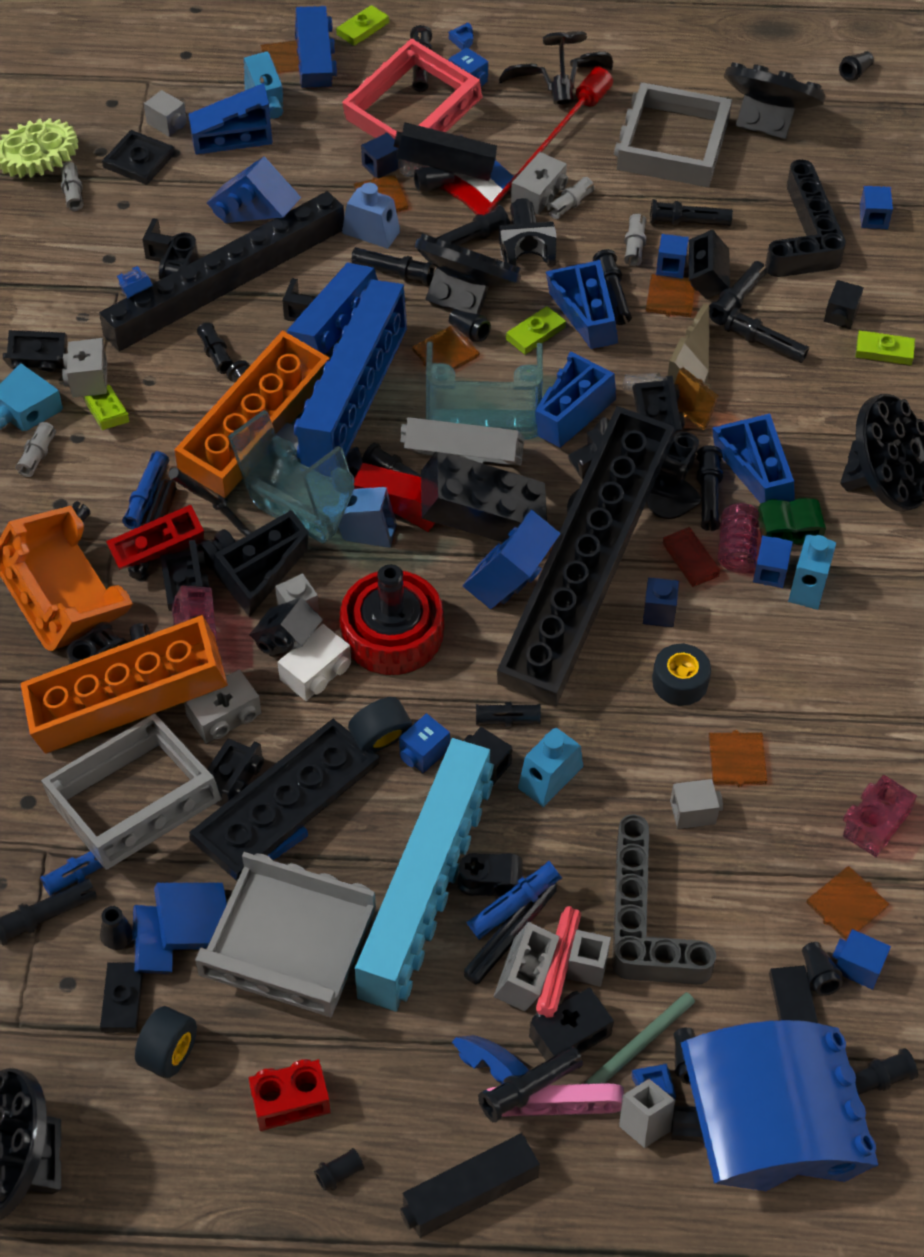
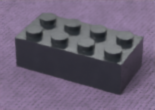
M435 452L421 470L422 519L505 542L510 537L508 535L514 527H519L531 509L547 522L545 483L457 455Z

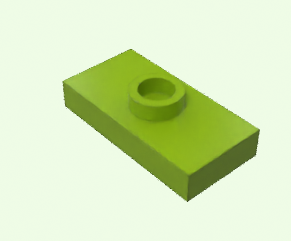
M370 5L336 28L337 35L355 46L389 23V16L373 5Z
M546 306L506 332V340L526 355L566 328V320Z
M859 330L855 358L912 365L915 338Z
M107 385V394L83 396L84 402L101 430L130 422L126 409L110 385Z

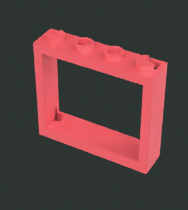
M411 38L392 57L382 63L379 69L366 78L354 92L349 94L342 102L346 120L374 138L388 133L395 139L397 131L368 114L365 110L416 64L456 89L453 94L418 125L447 132L483 98L480 80Z

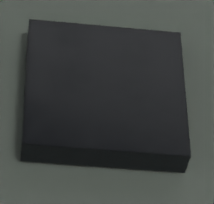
M130 130L102 160V165L107 170L148 185L176 154L175 146Z

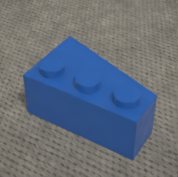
M326 6L296 7L295 41H297L298 45L297 56H299L301 88L332 87V76H337L336 60H331V54H335L334 38H329V32L333 30L332 16H327Z
M264 83L189 113L195 155L273 144L269 101Z
M263 156L223 184L207 204L224 223L283 218L301 197L267 158Z
M597 260L546 271L551 297L590 349L618 344L615 317L601 261Z
M570 351L567 356L566 365L558 371L557 380L552 387L549 386L535 410L538 436L561 448L617 399L615 373Z
M770 414L712 427L714 446L722 450V459L760 504L771 499L788 502L795 500L794 479Z
M531 509L519 527H514L508 535L510 537L501 545L498 543L475 567L462 587L489 609H492L499 602L504 605L514 592L518 594L527 582L531 583L539 575L542 568L538 565L561 533Z

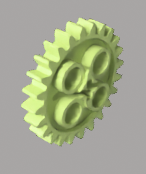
M49 118L45 122H42L41 119H38L36 123L28 121L26 126L18 124V129L16 130L9 129V135H1L0 170H2L3 174L9 173L10 177L18 174L19 178H22L29 174L30 178H32L35 173H39L42 176L45 170L53 172V167H63L62 161H71L70 156L76 155L75 150L79 148L77 144L79 142L73 126H69L68 122L61 123L60 119L52 122V119Z

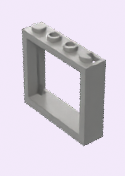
M641 82L638 93L634 92L632 96L631 108L633 109L627 110L625 119L627 126L623 125L621 128L619 139L621 143H616L614 156L618 157L617 170L709 188L728 126L732 99ZM643 107L715 120L704 159L698 160L630 147Z
M409 417L407 418V424H402L400 442L404 443L405 449L417 454L433 455L435 452L480 457L484 458V462L521 466L525 437L518 430Z
M155 713L41 780L51 804L105 870L221 800L215 778ZM157 746H160L190 781L96 837L67 800Z

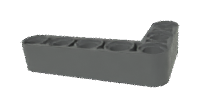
M627 815L620 821L616 842L613 970L616 975L627 980L704 984L712 977L715 965L716 951L712 945L701 940L646 937L649 825L646 819L640 815ZM627 834H636L639 837L632 838L627 836ZM634 863L638 867L632 868L628 867L625 864ZM626 893H633V894L637 895L638 897H636V898H629V897L625 896L624 894H626ZM630 923L634 924L637 928L628 929L623 925ZM629 954L634 956L636 960L628 961L622 958V956ZM666 957L671 962L661 963L656 958ZM692 960H702L706 965L698 966Z

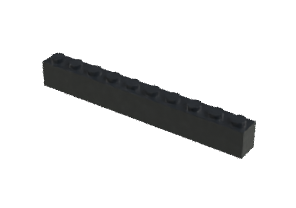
M326 191L290 210L283 218L273 219L153 283L152 287L100 311L99 316L103 336L120 352L340 233L344 223V205Z

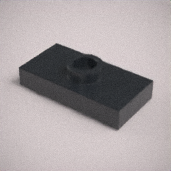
M107 962L100 1022L102 1033H137L143 973L134 972L135 963Z

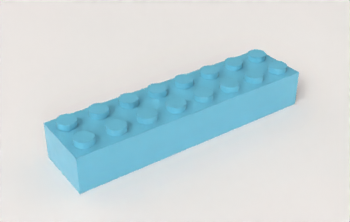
M455 738L451 739L355 966L357 999L397 1012L401 1000H408L413 981L410 980L413 970H420L424 960L425 951L422 948L425 940L431 941L437 925V921H434L437 911L443 912L449 894L446 892L449 882L454 883L459 873V863L457 861L460 854L466 855L471 842V836L468 834L472 826H478L482 815V808H480L482 799L488 800L492 791L493 781L490 778L494 764L490 763V749Z

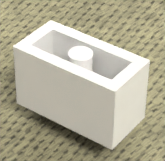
M322 624L311 634L302 647L292 649L278 661L279 679L307 701L314 694L321 693L326 688L328 682L335 676L346 672L351 664L350 645Z

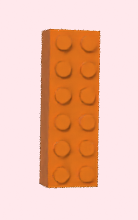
M282 330L174 449L177 468L226 498L267 451L266 444L286 423L291 424L304 409L306 400L310 399L314 392L315 382L321 379L324 365L327 361H330V358Z
M203 615L20 683L30 735L45 754L228 686L215 635Z

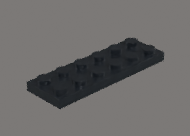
M333 718L189 832V839L237 881L244 868L242 859L244 852L268 856L379 764L380 756L371 749L362 752L352 734Z

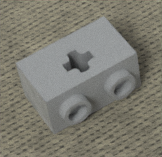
M539 152L512 182L511 203L521 198L528 199L533 203L535 213L539 215L549 203H552L555 195L565 189L568 182V176H566L567 164Z
M103 338L68 342V353L63 354L65 369L62 370L64 386H70L72 398L107 394V357Z
M240 669L226 676L227 687L184 702L187 718L205 743L224 737L230 730L241 724L250 723L258 715L262 714L259 695Z
M528 922L513 940L494 997L522 1011H526L540 996L560 936Z

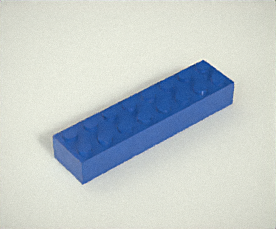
M371 279L367 289L362 291L358 306L352 310L349 324L343 328L340 342L334 345L333 355L330 361L325 363L321 379L315 382L314 392L311 398L305 402L301 418H297L295 421L294 435L298 438L297 458L301 460L302 472L331 477L337 476L407 331L404 284Z

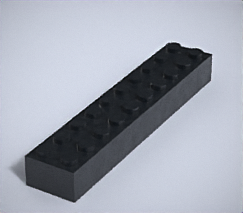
M616 406L562 525L561 534L552 547L497 669L499 685L557 707L672 445L674 426Z

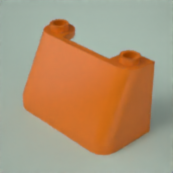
M72 506L9 521L0 537V577L41 644L49 651L65 647L88 633L101 622L110 623L125 615L133 605L129 594L121 586H110L106 590L82 552L78 543L84 531V524Z

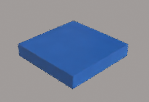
M157 883L154 893L163 950L207 949L227 905L223 883Z

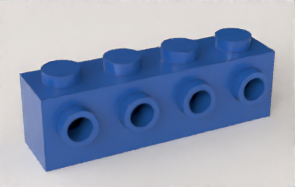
M346 263L287 329V333L325 355L341 337L344 326L349 324L352 310L358 306L362 291L367 289L371 279L378 280L375 269L373 267Z

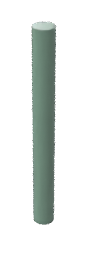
M685 992L585 1081V1084H605L686 1012L695 1003L694 998Z

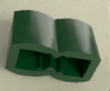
M805 497L791 502L771 499L759 504L756 518L761 538L762 536L777 537L793 541L792 544L803 545L806 535L824 536L826 526L819 500Z

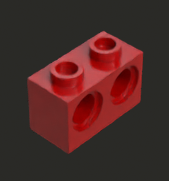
M309 1059L299 1060L290 1067L278 1070L274 1068L258 1071L255 1076L248 1077L260 1131L331 1113L329 1096L319 1059L314 1061ZM304 1083L315 1085V1088L309 1092L298 1090L299 1086ZM269 1092L280 1094L274 1101L262 1099Z

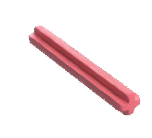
M571 906L566 907L564 912L561 913L556 935L560 937L536 1006L537 1013L544 1015L546 1018L553 1017L558 1009L575 933L578 930L581 919V912L573 909Z

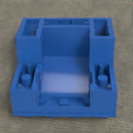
M763 1021L722 1028L687 1039L681 1043L714 1184L767 1191L796 1175L846 1182L873 1167L879 1166L875 1154L876 1144L870 1136L865 1120L866 1110L859 1099L855 1085L856 1075L849 1064L845 1050L846 1041L839 1028L807 1021Z

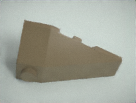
M703 304L695 316L692 326L687 328L685 338L681 337L669 361L667 375H672L674 384H678L680 397L677 404L697 410L701 400H707L711 389V384L707 383L709 374V305Z

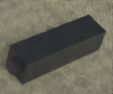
M404 122L402 132H396L393 146L398 148L397 159L490 181L497 152V145L406 122Z
M520 1133L403 1192V1207L399 1209L407 1228L409 1230L415 1228L418 1236L422 1238L539 1178L540 1164L523 1133Z

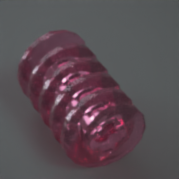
M736 503L728 506L721 514L718 561L727 570L742 573L748 572L756 566L755 557L757 556L756 547L758 546V519L760 518V513L752 505Z

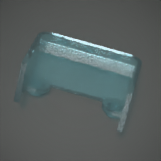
M427 342L426 420L518 430L525 439H533L538 436L535 410L542 400L543 392L542 343H537L536 365H522L518 367L514 372V382L455 381V371L451 366L433 363V342Z
M263 410L228 435L249 495L260 510L275 518L292 510L309 531V536L321 543H325L335 535L354 492L355 482L341 447L337 446L311 467H307L297 461L294 445L289 440L276 436L269 413L266 410Z

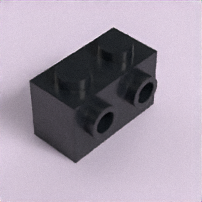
M713 229L689 239V281L693 289L699 291L705 299L718 295L723 290L730 288L729 248Z

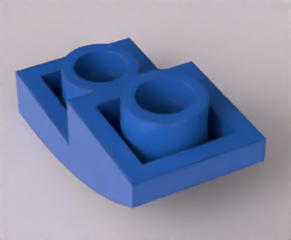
M134 905L132 940L136 941L134 972L170 974L172 972L173 952L172 950H163L157 906Z
M470 1035L456 1037L452 1041L459 1050V1056L464 1063L474 1069L490 1067L492 1076L502 1084L503 1080L510 1075L519 1077L529 1071L513 1054L485 1038Z

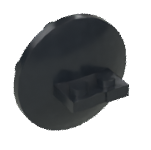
M732 62L731 66L726 68L724 78L744 95L736 127L754 132H763L766 135L786 140L795 109H807L824 104L826 95L823 92L824 90L821 89L822 85L799 82L794 78V74L779 71L777 75L769 72V68L754 64L753 69L746 68L745 65Z
M423 233L421 238L416 240L414 246L428 262L436 267L425 300L447 308L451 307L480 315L489 286L519 284L522 277L520 267Z
M880 394L866 400L859 411L856 422V440L852 442L848 463L845 466L840 484L846 491L869 485L882 503L890 509L899 512L916 509L924 503V421L916 417L906 399L901 400L891 394Z
M7 1068L0 1071V1220L7 1217L20 1204L28 1190L54 1194L61 1190V1119L47 1116L44 1093L36 1077L27 1071L15 1068Z

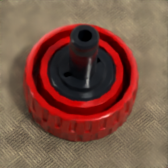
M384 565L378 572L359 579L350 587L342 600V606L340 607L341 637L350 645L351 658L358 665L371 672L383 675H401L413 672L431 661L443 642L445 618L443 603L439 593L427 580L417 574L402 571L397 565Z

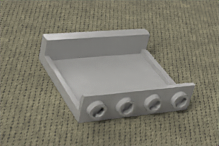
M244 852L242 855L244 868L207 949L200 948L195 959L199 976L332 1018L376 909L375 892L359 883L351 885L338 881L334 876L326 873L318 875L305 871L304 868L297 864L289 863L286 865L273 861L264 854L253 855Z

